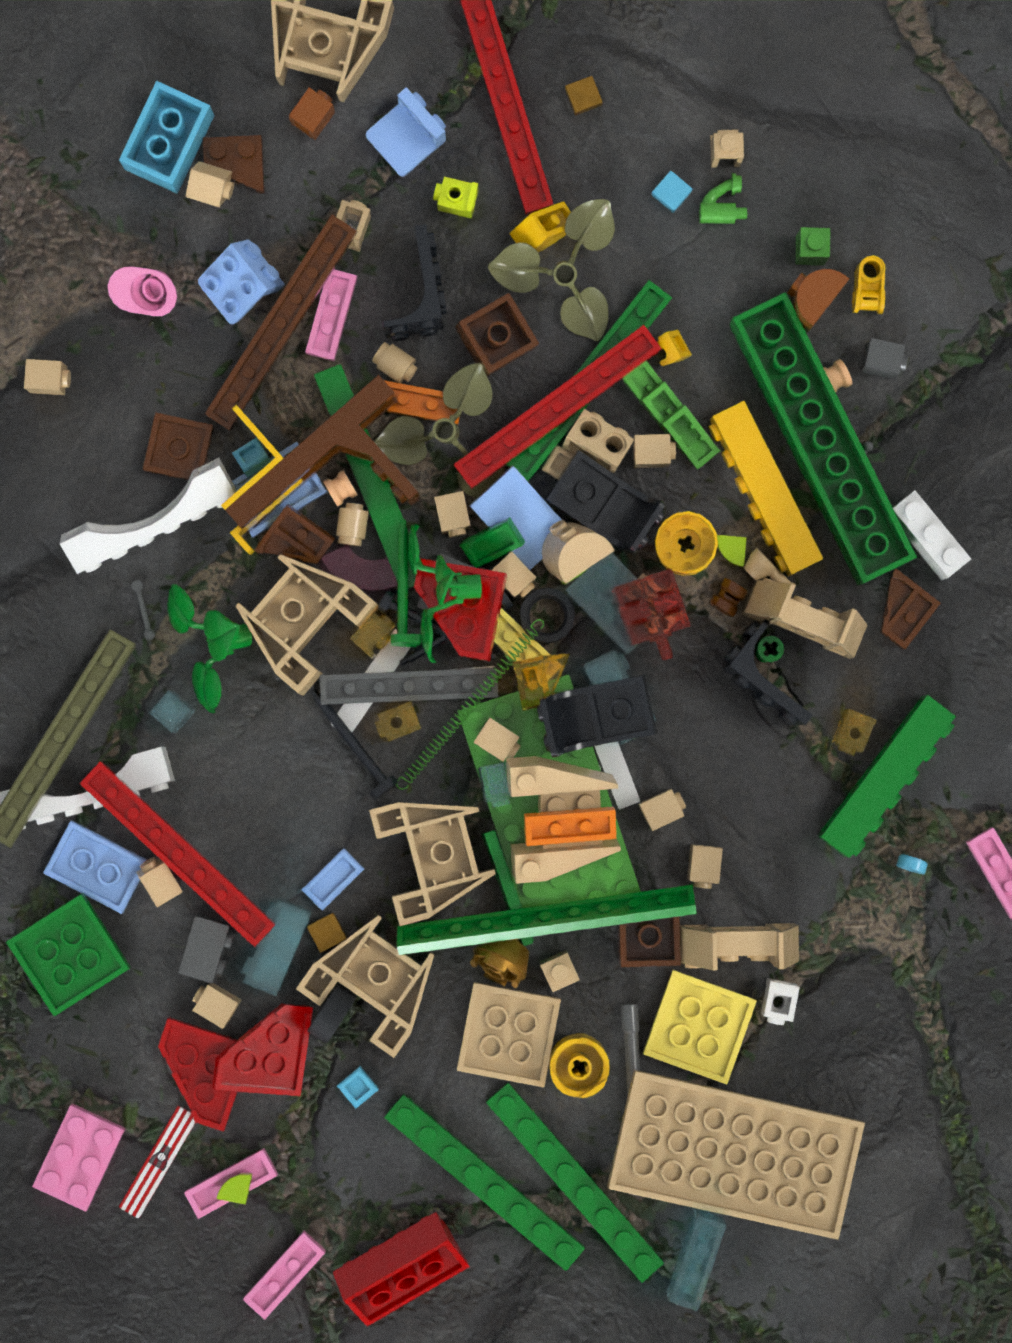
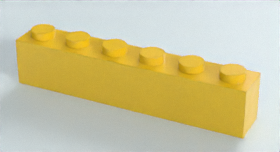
M745 401L712 416L710 419L712 425L708 426L709 431L715 442L720 440L725 450L722 452V457L728 468H734L738 476L735 478V483L741 494H747L751 502L748 504V509L755 521L760 520L764 528L761 531V535L768 547L773 546L777 554L774 557V561L781 573L786 572L789 577L821 561L823 557Z

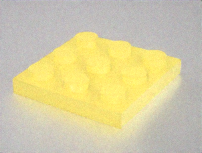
M672 969L643 1054L727 1085L757 1000Z

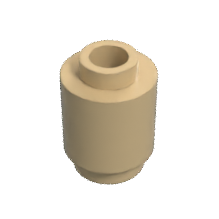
M386 342L380 346L372 360L377 365V369L398 383H402L404 380L409 382L418 368L414 365L416 362L415 358L394 344L389 345Z
M346 503V508L339 509L336 536H339L338 544L361 547L362 540H365L369 514L368 511L363 510L364 505Z

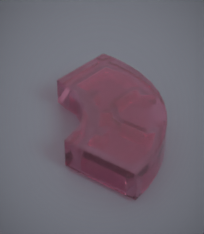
M348 545L321 558L334 576L355 584L361 590L380 591L398 586L387 558L377 561L365 560L354 554Z

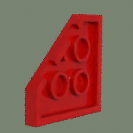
M420 558L424 566L435 568L436 561ZM446 563L455 573L461 572L462 575L479 574L481 577L482 594L481 598L464 599L463 604H455L437 611L433 617L461 657L490 662L507 574ZM417 569L414 583L415 590L428 608L437 606L435 574ZM449 588L444 603L455 599V596L450 597Z
M281 1003L216 1057L212 1088L222 1091L301 1096L310 1034L307 1030L311 1025L313 1007Z
M169 1017L167 1018L158 1048L172 1071V1076L191 1110L194 1121L224 1132L237 1092L214 1090L212 1088L216 1057L237 1041V1039Z

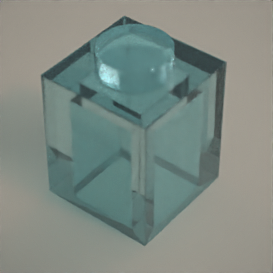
M168 691L149 713L171 733H177L196 710L174 691Z
M506 762L479 767L478 772L484 802H492L493 807L509 805V798L514 797H511L508 790Z

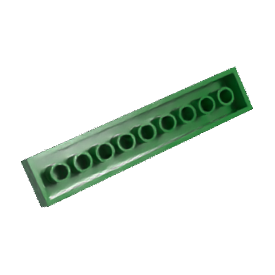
M785 292L733 317L729 326L857 586L917 558L787 293Z

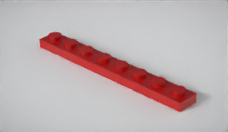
M460 0L525 215H529L554 204L491 0Z
M645 325L641 326L456 462L454 467L472 490L661 351L662 348Z
M102 761L79 783L254 947L276 925L273 920Z

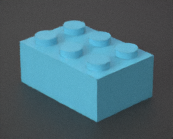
M156 81L120 156L119 161L123 168L178 194L215 116L211 106Z

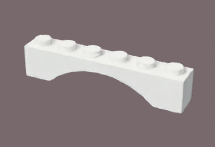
M217 458L194 469L180 494L166 508L153 516L122 525H101L86 522L62 534L60 545L77 574L84 570L87 573L92 572L102 565L101 562L109 558L113 560L118 559L128 552L127 549L137 544L139 547L145 546L154 540V536L162 532L169 534L177 530L181 526L180 523L189 519L191 521L198 520L207 514V510L215 506L222 508L221 505L236 492V488L220 458Z
M159 747L132 755L126 765L116 774L139 796L140 790L150 788L151 793L168 789V783L175 781L166 747ZM9 790L0 792V805ZM88 791L72 796L44 794L27 822L36 820L37 825L54 821L55 814L65 812V816L69 817L83 813V806L93 804L94 809L104 806Z

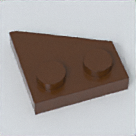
M261 135L203 138L204 163L232 171V182L241 183L254 189L255 192L265 194Z
M287 504L254 551L261 554L264 552L276 555L281 554L291 559L297 558L305 562L317 564L336 538Z
M894 569L891 572L880 633L902 650H905L941 603L898 569Z

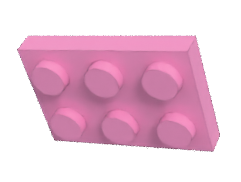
M72 1103L32 1187L86 1212L126 1128Z

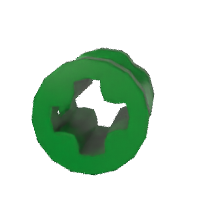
M766 636L755 644V656L762 663L775 662L783 655V643L776 636ZM763 644H774L775 647L772 651L775 655L765 656L763 654L765 651Z

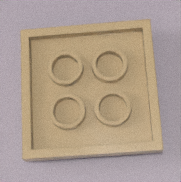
M474 982L457 1071L544 1088L561 998Z

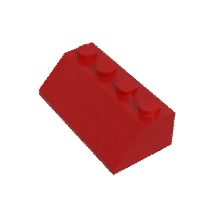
M435 1212L430 1216L423 1217L418 1223L406 1230L396 1233L392 1238L380 1245L370 1248L368 1252L356 1259L346 1262L342 1267L333 1271V1275L343 1301L366 1326H369L470 1266L448 1226Z

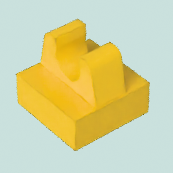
M679 330L668 331L658 337L657 343L666 352V358L659 362L661 366L683 361L692 355Z

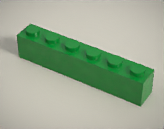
M922 695L817 836L844 857L850 858L852 855L856 857L866 845L864 838L870 831L874 833L884 821L881 816L887 808L892 809L900 800L902 795L899 792L905 784L909 786L919 774V771L916 769L921 762H928L937 750L934 745L939 738H946L952 731L954 724L951 722L956 716L929 695Z

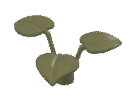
M607 199L590 200L572 210L565 223V232L569 238L577 240L569 260L557 262L553 269L538 267L540 255L537 250L531 245L521 242L506 247L488 265V269L495 280L514 292L526 293L536 289L539 285L538 273L553 275L558 285L569 286L575 296L566 298L562 303L560 311L561 320L569 331L594 341H599L606 330L609 315L608 304L603 293L595 287H587L579 293L574 285L577 278L574 262L582 244L588 250L597 251L605 248L611 242L615 231V224L610 201Z
M474 363L460 369L448 380L443 390V401L446 406L457 409L455 414L450 415L449 419L441 418L437 420L433 425V431L427 436H424L425 429L419 420L411 416H401L390 422L374 443L391 461L402 465H414L421 462L427 455V447L424 442L430 441L434 437L444 444L453 443L466 456L469 452L457 440L460 432L455 420L461 416L462 412L469 416H478L484 413L492 402V386L482 364ZM503 466L472 490L458 472L459 486L469 496L478 498L505 473V468Z

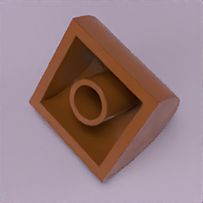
M821 269L812 272L808 276L801 273L787 292L792 297L791 303L806 334L848 282L849 278L841 272L832 269Z

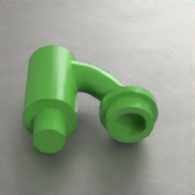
M731 173V179L714 187L705 195L702 203L699 205V223L735 224L736 219H747V207H736V203H716L717 199L730 191L731 195L741 193V175Z

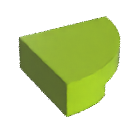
M717 535L718 549L723 557L735 566L744 567L746 537Z
M240 1173L228 1179L220 1188L216 1199L246 1205L253 1173Z

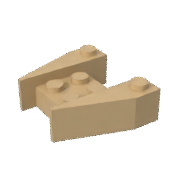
M271 0L275 76L279 85L284 86L288 68L338 81L337 95L339 101L344 102L387 37L394 12L393 0H361L356 20L305 6L306 0Z
M280 554L277 558L289 567L287 572L252 612L240 603L236 605V608L275 674L298 694L304 696L323 673L299 654L337 609L361 629L377 611L379 605L355 584Z
M768 578L754 582L741 615L758 622L766 619L770 622L769 625L774 624L823 645L822 648L848 659L855 657L867 627V623L857 610L850 609L839 614L826 607H822V610L810 607L812 602L799 596L791 598L796 586L792 583L775 582Z
M538 756L506 758L507 787L511 797L538 795V812L601 808L600 790L618 789V783L612 774ZM617 839L526 846L525 843L510 844L512 874L516 884L548 881L621 851V847Z
M397 802L369 810L376 839L406 832L420 888L392 895L399 926L430 918L496 874L493 868L478 872L464 816L479 812L478 807Z
M378 915L315 962L296 990L321 1006L337 982L344 985L386 1015L371 1036L370 1042L394 1058L412 1033L434 953L430 951L421 965L406 954L399 955L395 946L373 932L382 919Z
M795 923L709 927L706 924L680 925L681 963L685 964V968L718 970L717 958L724 962L739 961V956H747V958H751V961H769L778 969H786L799 962V926Z

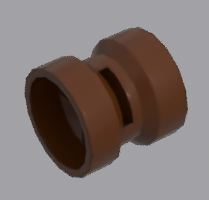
M723 578L719 585V592L712 596L709 604L723 614L734 618L738 611L737 606L739 602L745 600L749 592L737 583Z

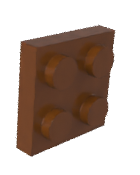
M155 412L143 470L189 480L194 469L206 464L214 426Z

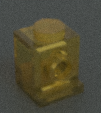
M373 613L350 639L371 659H374L377 655L373 650L376 647L382 650L391 640L389 634L393 631L392 629L396 624L384 613L380 617Z
M411 701L378 714L379 721L375 722L380 737H387L388 742L422 729ZM394 717L402 719V726L400 728L392 727L391 720Z
M845 709L832 740L833 743L839 745L837 750L852 756L855 755V752L863 753L877 719L851 709ZM852 728L859 730L860 735L857 739H853L850 736Z

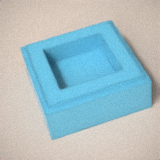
M670 170L652 191L651 195L674 213L693 189Z
M257 437L232 452L247 478L271 462Z
M361 1066L337 1084V1087L355 1109L379 1090L378 1086Z

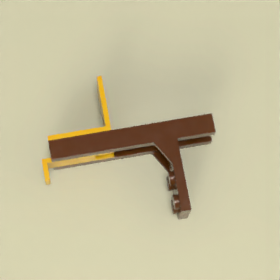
M379 375L284 458L237 405L232 408L275 457L221 505L238 524L230 534L248 554L251 555L255 551L242 535L246 532L249 533L340 452L373 462L370 466L374 473L383 482L388 479L393 484L389 488L402 504L408 501L412 506L420 499L418 491L365 432L370 425L397 403V399L394 397L395 392Z

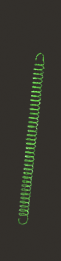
M538 619V620H536V621H542V622H543V626L540 628V630H541V629L544 627V621L541 620V619ZM533 624L530 625V627L535 631L536 634L526 629V631L532 636V638L522 633V635L529 641V643L522 640L521 638H519V640L525 645V647L515 642L522 650V652L517 650L513 646L511 647L516 651L518 656L508 650V652L513 656L515 660L509 658L507 655H504L510 661L511 664L505 662L503 659H501V661L507 666V668L497 663V665L500 666L504 673L499 671L495 667L493 668L498 672L500 677L490 671V673L495 677L497 681L486 676L492 682L493 685L483 680V682L489 687V689L483 687L481 684H479V686L483 688L486 694L475 688L482 696V698H480L479 696L472 693L478 699L479 702H476L472 698L468 697L475 704V706H472L471 704L465 701V703L471 708V710H468L463 705H461L466 710L468 715L464 714L458 709V711L463 715L465 719H462L461 717L454 714L460 720L461 723H458L453 718H450L457 725V727H454L449 722H447V724H449L452 727L454 732L443 726L451 736L445 734L440 730V732L446 737L447 740L441 738L439 735L436 734V736L439 737L443 742V744L437 742L435 739H433L440 748H437L433 746L431 743H429L436 750L435 753L426 747V749L430 751L433 757L427 755L424 751H422V753L428 757L429 761L425 760L420 755L418 756L425 762L426 765L421 764L416 759L415 761L422 767V769H419L414 764H411L418 771V773H415L410 768H408L414 774L415 778L410 776L408 773L404 772L411 779L412 782L406 780L402 776L400 778L404 779L409 783H413L412 778L416 779L415 774L419 775V770H423V766H427L426 762H430V758H434L433 753L437 754V749L441 750L440 745H445L444 741H448L447 737H452V734L450 732L455 733L454 728L459 729L458 724L462 725L461 720H466L465 716H470L469 712H473L472 707L476 708V703L480 704L479 699H484L483 695H487V691H491L490 686H495L493 682L498 683L497 678H502L500 673L505 674L504 669L509 670L508 665H513L511 660L516 661V658L514 656L520 657L518 652L523 653L522 648L527 649L526 644H531L530 640H534L533 635L538 636V633L532 627ZM396 784V786H397L398 789H400V790L406 789V788H399L398 784Z

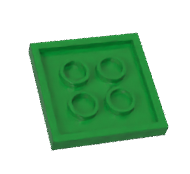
M84 893L6 941L53 1016L58 1015L131 968Z

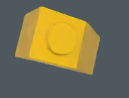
M564 201L530 213L509 234L515 243H527L539 253L566 236L565 223L571 211Z

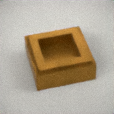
M593 76L565 86V91L575 116L602 106L603 102Z
M334 912L307 926L320 953L347 939Z

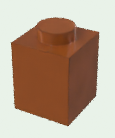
M308 88L289 114L291 124L313 140H316L335 114L334 106L331 103L333 101L332 98L321 90L315 92Z

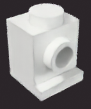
M770 978L766 979L761 1014L767 1017V1022L777 1025H784L785 1021L793 1022L800 988L797 984ZM782 997L783 1004L780 1007H775L773 1005L774 998Z

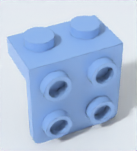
M407 87L398 94L399 104L366 132L367 140L401 177L410 173L446 141L444 130L446 126L437 114L431 115L425 109L427 105L423 98L417 92L412 94Z
M249 239L231 243L198 279L199 286L230 324L238 323L263 296L276 293L285 285L280 279L278 271L269 265L261 255L260 248Z

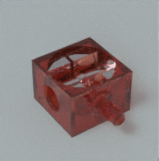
M672 568L614 587L612 593L630 647L646 641L650 643L656 641L662 660L672 658L673 653L667 637L673 636V632L691 626Z

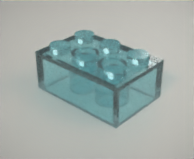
M610 553L588 568L565 590V593L625 655L629 654L670 614L613 553Z

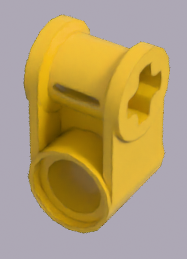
M867 256L855 268L852 313H858L859 310L876 311L877 314H883L885 264L878 256ZM864 265H872L876 269V277H867L863 272Z

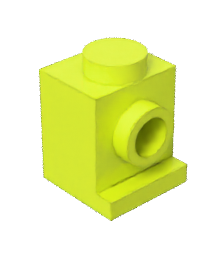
M444 177L442 184H436L433 200L438 201V211L472 219L478 195V183H469ZM452 190L460 192V196L452 198L449 193Z

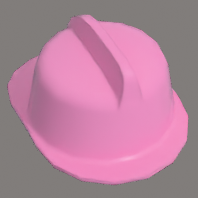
M123 267L116 270L109 279V296L113 303L122 310L151 316H163L170 313L175 307L177 300L176 287L170 277L160 270Z

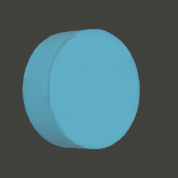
M904 854L899 855L896 866L923 875H925L928 865L927 862Z

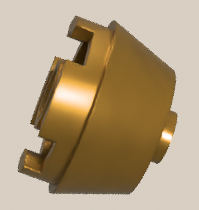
M519 939L483 943L473 949L474 955L470 964L472 967H477L478 965L482 967L485 971L483 976L502 986H505L507 982H511L512 986L517 988L520 981L526 978L529 951L521 944Z

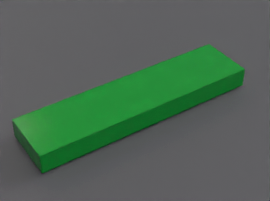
M490 830L482 833L481 836L492 867L495 869V876L507 910L521 909L522 905L496 831ZM533 937L519 938L524 946L532 944L534 941Z

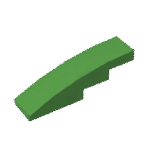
M647 361L622 379L664 433L670 434V440L676 443V447L697 470L720 452L686 405H682L666 382L659 378Z

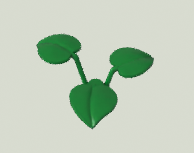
M411 524L408 543V559L413 574H417V569L433 573L437 582L436 595L438 605L428 610L423 609L420 623L421 642L429 661L436 663L432 656L433 630L431 621L434 613L455 604H463L464 599L481 598V577L479 574L462 575L461 572L455 573L447 566L442 555H437L435 568L424 566L419 558V544L416 535L420 526ZM449 588L450 597L455 596V599L444 603Z
M171 584L168 594L167 612L172 627L180 634L186 633L189 627L204 629L207 637L206 641L212 658L207 660L206 664L202 661L196 662L192 672V684L196 697L202 706L210 713H216L215 709L220 702L222 688L219 676L212 668V665L217 661L224 660L227 655H232L235 649L249 647L252 643V633L246 624L239 625L232 622L217 610H210L206 613L204 624L194 622L192 620L194 606L190 597L179 585Z

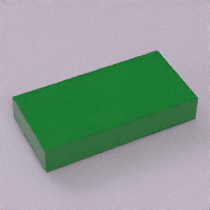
M509 517L463 540L460 543V547L473 567L478 568L523 546L525 540Z

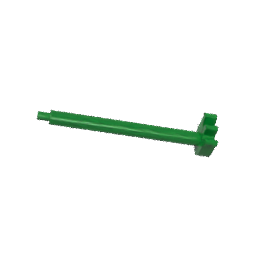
M400 520V528H398L397 634L391 635V645L417 647L421 643V634H407L408 528H406V520Z

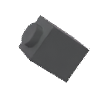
M871 338L865 346L860 372L895 379L900 374V371H905L908 355L904 354L906 345Z

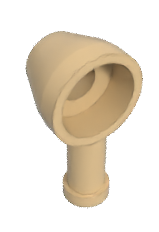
M758 548L750 554L744 569L753 579L757 581L769 576L775 582L796 585L781 573Z

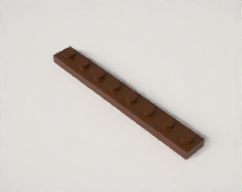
M333 214L330 216L208 407L205 415L228 430L233 428L239 417L232 408L237 405L242 412L244 411L358 231Z

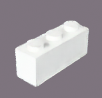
M916 491L908 494L892 507L909 542L941 581L949 578L971 560L969 555Z

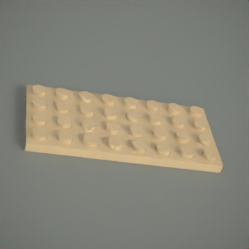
M634 1070L607 1187L615 1191L839 1240L865 1123L861 1120Z

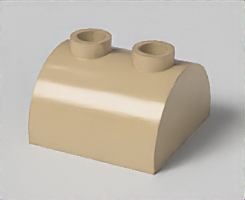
M560 520L549 528L550 533L545 538L542 546V559L548 572L566 584L615 550L606 538L579 523H566L564 520Z

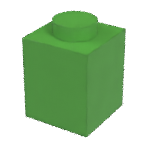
M801 227L796 235L795 265H825L830 258V228Z

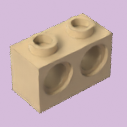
M584 409L568 433L562 448L572 454L580 450L614 474L635 439L631 438L624 429L613 427L605 422L601 415ZM581 430H588L592 433L593 437L583 435ZM606 445L614 446L618 452L609 451Z

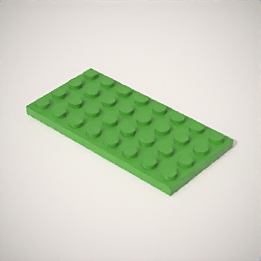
M569 674L548 681L542 688L535 685L477 704L476 708L472 707L473 712H469L470 716H465L466 720H461L522 908L641 892L617 819L616 838L620 844L621 851L548 881L516 884L512 874L510 844L525 843L524 814L538 813V795L511 797L507 787L506 759L502 762L475 744L474 741L488 719L492 718L520 737L517 743L521 747L514 758L538 756L601 772L593 746L571 751L553 758L550 751L548 752L544 745L546 730L544 722L539 720L537 706L540 704V699L549 694L574 689ZM465 709L460 710L464 714L468 715ZM457 711L459 717L465 719L463 715L459 711ZM600 790L601 807H613L608 791Z

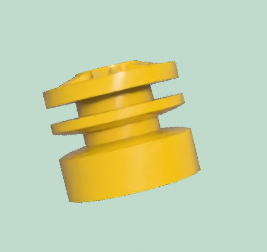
M690 511L675 513L665 519L658 529L655 539L657 557L661 564L674 574L682 576L695 575L706 569L714 559L718 547L717 533L711 522L701 514ZM686 537L692 539L691 545L694 546V549H687L684 553L680 551L681 545L678 544V541H684Z

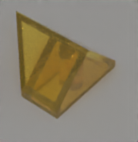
M570 654L545 655L513 662L522 710L537 708L541 698L554 693Z

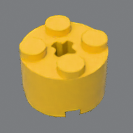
M585 1033L565 1036L556 1043L551 1051L549 1069L552 1081L562 1093L568 1096L587 1098L595 1095L605 1086L609 1075V1059L604 1047L598 1040ZM575 1060L580 1062L586 1061L583 1071L580 1072L578 1068L573 1070V1062Z

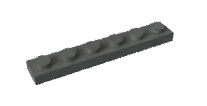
M494 668L320 675L321 705L476 698L472 693L482 698L475 688L486 694L479 684L489 689L483 680L493 685L486 676L497 681L490 673L491 671L497 675V671ZM493 682L495 686H490L491 691H487V695H483V697H498V683Z

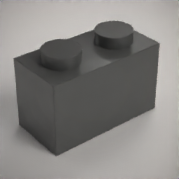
M201 914L196 915L178 974L208 983H214L217 977L222 978L227 963L226 960H222L226 948L231 949L235 937V932L231 931L232 926L222 920Z

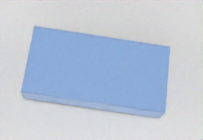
M343 848L302 891L323 911L365 868Z

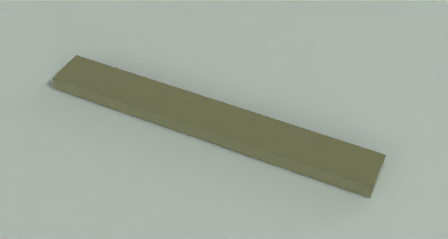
M112 630L108 631L0 805V842L9 848L13 846L135 649L136 644Z

